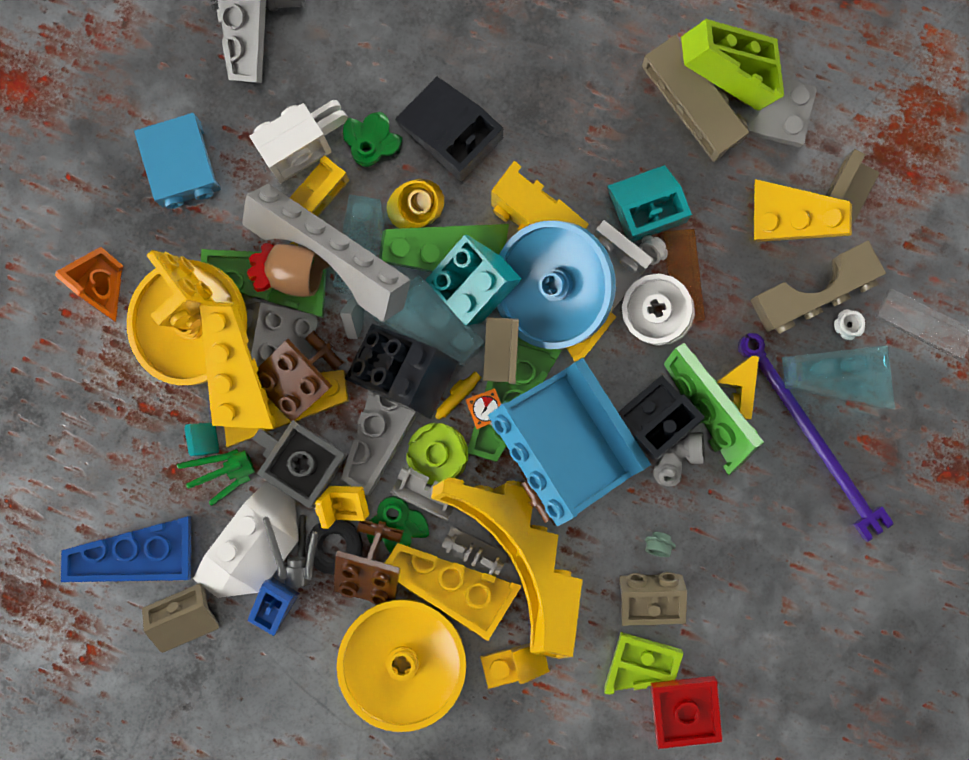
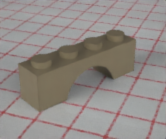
M868 240L832 259L831 279L823 291L803 293L783 282L755 296L750 302L766 332L768 333L776 329L778 334L796 326L793 320L803 315L808 320L824 312L821 306L832 302L835 307L851 299L849 292L857 288L863 293L879 285L877 278L885 275L886 272Z

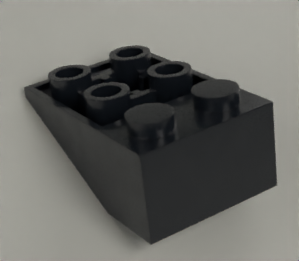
M438 76L395 118V121L460 182L503 140L504 128L481 106Z
M371 324L344 379L431 419L456 369L458 361L435 347Z

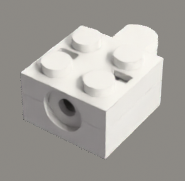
M337 100L328 102L312 113L308 111L304 103L299 106L292 105L286 108L281 113V117L273 122L268 121L257 126L254 130L255 133L249 137L281 184L320 160L323 155L326 156L332 152L325 135L343 125L347 121L348 116L341 110V105Z

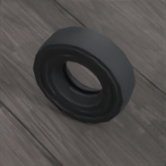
M336 520L329 529H322L321 524L318 523L312 528L307 537L306 552L308 555L311 534L313 532L318 533L313 566L324 574L335 575V559L326 556L322 547L325 538L331 534H338L344 538L347 545L345 553L359 557L362 556L363 542L361 534L357 532L355 525L347 520Z

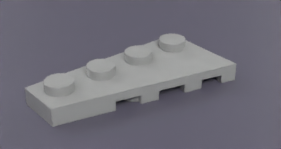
M218 0L219 9L216 11L218 22L222 23L224 34L222 45L228 79L262 83L266 0Z
M368 391L364 411L361 412L358 422L359 428L355 440L352 441L341 480L351 486L363 487L364 493L370 496L418 414Z

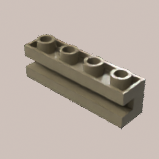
M676 35L645 55L642 68L713 162L721 158L727 150L735 148L744 141L750 133L747 130L748 125L745 119L740 114L734 113L729 106L728 97L722 90H717L712 82L684 65L682 41Z

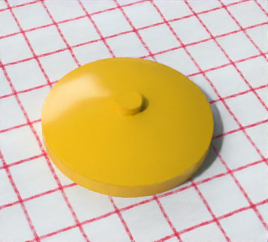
M188 259L195 268L193 273L198 280L203 281L213 293L211 297L215 302L236 303L247 333L246 306L242 294L234 281L221 269L211 264ZM155 268L140 282L129 304L127 335L131 349L141 366L152 376L163 382L185 386L207 383L202 325L193 330L159 326L151 316L152 313L174 295V292Z
M410 599L382 602L362 613L345 633L337 656L338 682L349 706L369 724L393 732L419 730L442 718L458 699L466 675V653L462 639L453 623L436 608Z

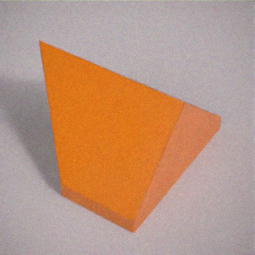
M99 247L56 271L55 276L74 293L116 322L121 276L124 266L105 249Z

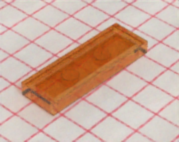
M695 228L664 231L662 233L663 241L668 250V256L665 259L667 275L681 282L692 297L695 309L693 322L704 321L705 314Z

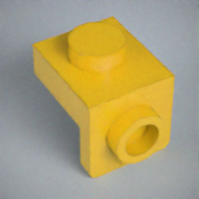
M329 486L315 503L316 515L319 517L322 529H329L336 520L365 521L369 516L363 487Z

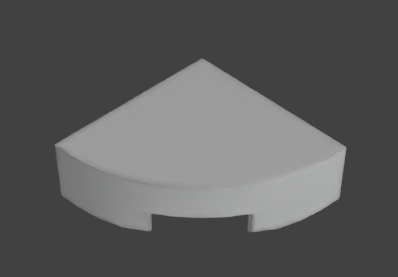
M352 295L340 315L347 338L358 339L363 326L364 309L358 305L355 297Z

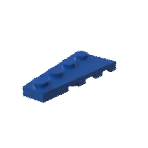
M191 516L61 550V582L190 580Z

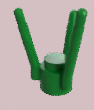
M238 449L224 454L177 464L178 469L228 460L223 462V468L186 484V487L190 489L227 474L230 480L236 478L234 482L209 501L211 506L222 500L241 484L250 481L249 475L255 473V468L247 451L239 452Z

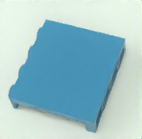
M584 358L579 359L565 370L508 403H503L488 414L494 430L505 442L510 450L511 457L518 463L527 477L528 484L537 493L545 506L548 516L554 520L557 526L575 518L579 512L651 465Z

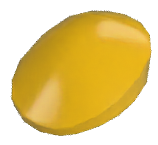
M420 178L403 183L391 194L386 207L387 215L392 224L399 229L424 228L432 224L441 215L444 208L443 192L438 184L428 179Z

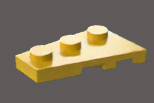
M755 179V241L852 236V204L850 201Z

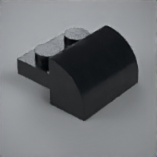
M663 375L618 412L640 448L654 461L661 458L705 420L702 413L684 394L680 395Z

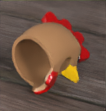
M291 242L290 244L277 245L265 243L261 246V253H254L249 257L250 265L253 267L248 269L247 275L249 280L254 281L253 287L256 292L273 288L291 296L310 297L314 296L318 291L323 270L331 266L315 252L306 247L298 246V243Z

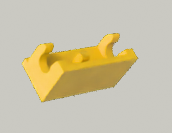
M323 155L317 167L289 198L318 217L350 180L343 169Z

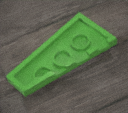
M509 224L386 229L382 233L379 258L390 265L432 273L464 235H469L499 255L507 241Z
M202 249L201 262L211 264L225 272L237 285L241 294L324 318L326 269L323 270L318 291L314 296H291L273 288L256 292L253 287L254 281L249 280L247 271L253 267L250 265L249 257L254 253L261 252Z
M518 337L515 384L488 381L485 392L495 388L501 405L505 402L508 403L544 382L562 350L540 348ZM491 424L480 429H476V426H474L468 446V454L497 462L506 444Z
M683 343L673 350L664 365L681 395L684 394L687 399L690 398L693 405L705 417V420L701 423L705 424L712 436L709 443L714 452L720 450L727 462L723 467L729 476L737 471L764 441L760 438L755 428L740 413L737 406L719 387L717 381L702 366L697 356Z

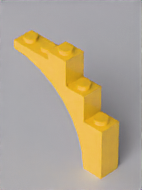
M446 478L434 485L431 499L454 506L474 518L496 538L509 555L520 576L528 601L531 623L530 653L556 659L573 657L583 579L571 577L570 571L554 569L559 535L548 532V528L545 526L530 525L533 508L529 504L531 501L529 496L520 485L522 482L506 481L505 484L493 489L483 485H477L474 488L464 485V481L461 479Z

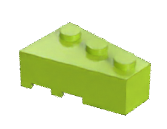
M709 19L703 20L681 36L684 65L755 110L760 111L784 96L778 40L776 38Z

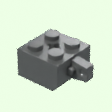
M295 420L291 421L284 433L278 431L273 436L259 428L253 437L254 441L266 448L263 455L267 459L257 474L309 509L315 508L316 500L329 487L348 458L346 452ZM308 457L309 469L299 471L301 465L297 463L298 459Z

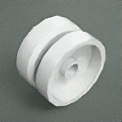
M660 273L646 275L635 281L625 293L622 303L623 320L629 331L641 341L656 346L670 345L682 339L692 327L695 317L694 301L686 287L674 277ZM659 305L665 307L661 317H657L654 314V309Z

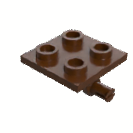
M315 330L305 338L317 351L310 360L287 339L258 367L257 375L261 387H265L268 398L290 421L296 420L332 387L313 364L318 359L323 358L335 371L344 363L331 349L333 346L329 342L326 344Z
M366 520L360 521L357 532L375 536L367 559L337 551L335 556L334 591L348 598L356 597L370 601L374 605L396 600L400 568L377 562L375 558L382 538L401 543L404 530L388 527L382 521H379L378 524Z

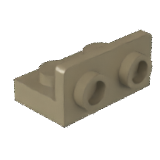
M665 572L660 575L633 573L628 576L619 577L622 626L686 624L687 588L681 574Z

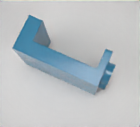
M194 112L134 130L154 201L161 207L175 209L183 206L184 201L194 198L196 200L208 199L214 195L213 192L221 190L219 183L215 179L202 134H204L202 123Z

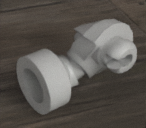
M690 432L684 440L679 441L675 447L666 452L655 464L653 476L659 484L670 487L675 486L681 481L683 458H686L691 464H704L705 444L703 432Z

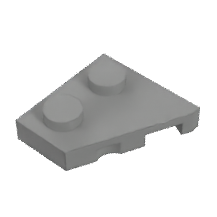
M787 79L783 84L784 96L763 108L748 125L747 130L750 132L748 135L801 148L805 142L818 86Z

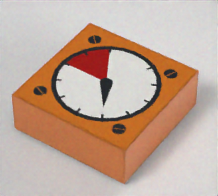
M495 388L465 399L476 429L490 425L491 420L488 414L501 405Z

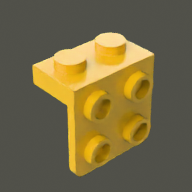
M151 250L147 257L174 292V295L151 314L152 318L159 326L186 330L198 328L202 325L200 305L204 301L215 302L211 297L213 295L211 289L203 281L198 280L193 273L195 271L194 266L185 257Z

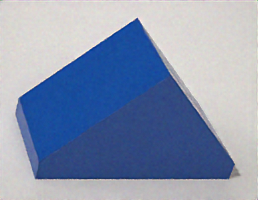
M274 577L264 581L247 621L275 636L300 593Z

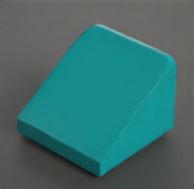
M212 423L185 425L188 455L200 457L219 453L216 426H212Z

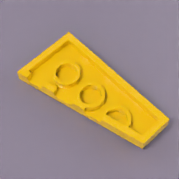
M397 543L385 561V564L400 568L398 584L486 641L490 639L522 585L496 578L487 573L475 571L455 562L452 563L440 559L437 556Z

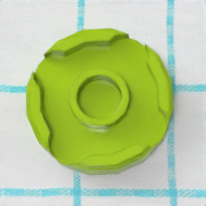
M429 423L419 428L411 436L408 443L409 448L408 453H406L408 466L429 477L427 482L429 485H433L434 481L440 483L446 478H458L465 470L468 462V447L463 435L452 426L444 423Z

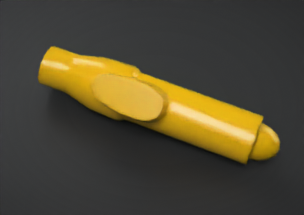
M474 371L466 379L459 380L450 389L451 395L436 409L435 418L437 420L446 418L473 391L482 377Z

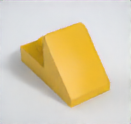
M751 356L717 380L719 387L736 389V393L731 394L730 400L737 406L746 420L752 419L759 356Z
M530 643L480 656L488 689L519 681V684H524L550 672L546 656L530 653Z

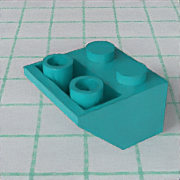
M665 165L607 186L625 237L631 242L685 224L692 216L681 185Z
M464 235L425 279L465 326L482 323L522 280L502 256L469 235Z

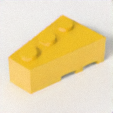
M513 161L491 190V206L494 207L493 213L505 222L509 219L519 226L517 228L518 231L537 222L554 220L574 223L586 230L589 226L584 219L560 199L556 201L542 190L544 185L538 180L532 183L518 172L521 166L516 161Z

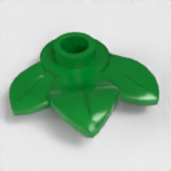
M371 113L363 120V123L353 118H348L344 123V141L351 147V155L354 161L361 166L370 167L375 165L382 156L395 154L402 144L403 137L401 135L389 133V119L385 113ZM366 148L371 149L368 152L362 151V149Z
M397 496L384 498L378 506L377 515L369 520L377 524L379 521H382L388 527L404 530L401 543L399 544L408 547L411 545V538H426L429 536V526L423 514L417 510L409 509L407 503ZM394 508L398 511L399 515L390 517L387 514V510ZM366 534L368 542L372 543L375 536ZM384 538L381 540L390 553L398 543Z

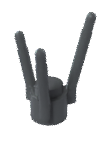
M300 515L298 556L288 558L287 564L284 565L269 517H264L265 530L278 568V579H285V585L288 587L309 585L311 583L310 579H313V563L318 533L313 532L311 534L306 558L305 515Z

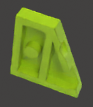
M620 632L604 686V693L610 695L615 694L614 691L629 688H634V690L645 689L653 682L676 680L683 657L682 649Z

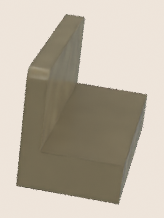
M856 149L845 157L825 195L850 201L852 204V225L879 176L878 171L862 163L866 154Z
M486 317L483 381L515 384L519 319Z
M201 583L142 608L144 633L162 653L219 628L217 619L208 609L206 590Z

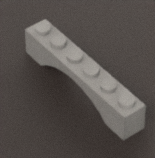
M266 184L246 194L242 223L246 228L264 240H289L315 252L340 275L351 290L358 305L382 322L404 309L411 281L410 278L351 240L323 219L302 207L299 203L278 191L275 187Z

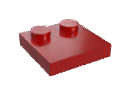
M715 676L651 683L655 735L658 749L722 742L718 685Z

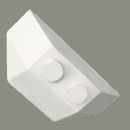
M266 481L242 505L204 555L193 579L197 583H201L205 589L217 598L259 593L264 581L272 578L278 570L263 518L269 517L284 562L299 542L296 500Z

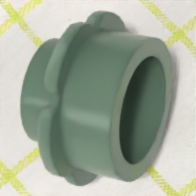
M653 532L652 536H648L645 539L647 543L645 551L658 557L668 558L671 556L672 549L676 548V545L671 542V536L665 533Z

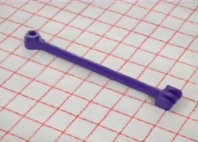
M748 333L745 335L746 338L743 336L738 343L740 354L745 358L759 356V369L861 516L859 520L853 523L861 537L866 542L873 539L867 529L868 526L876 535L881 534L883 529L877 521L879 519L886 528L893 526V521L883 507L878 506L871 510L766 357L767 354L764 351L765 341L762 336L757 333ZM752 339L758 343L756 350H751L748 347L749 340Z

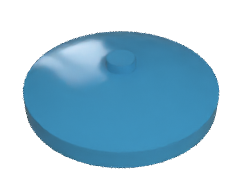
M558 220L541 221L528 225L508 240L499 255L502 256L522 280L497 306V309L502 318L519 319L518 337L540 348L560 349L577 345L594 335L607 320L616 292L614 267L602 243L585 228L574 223Z

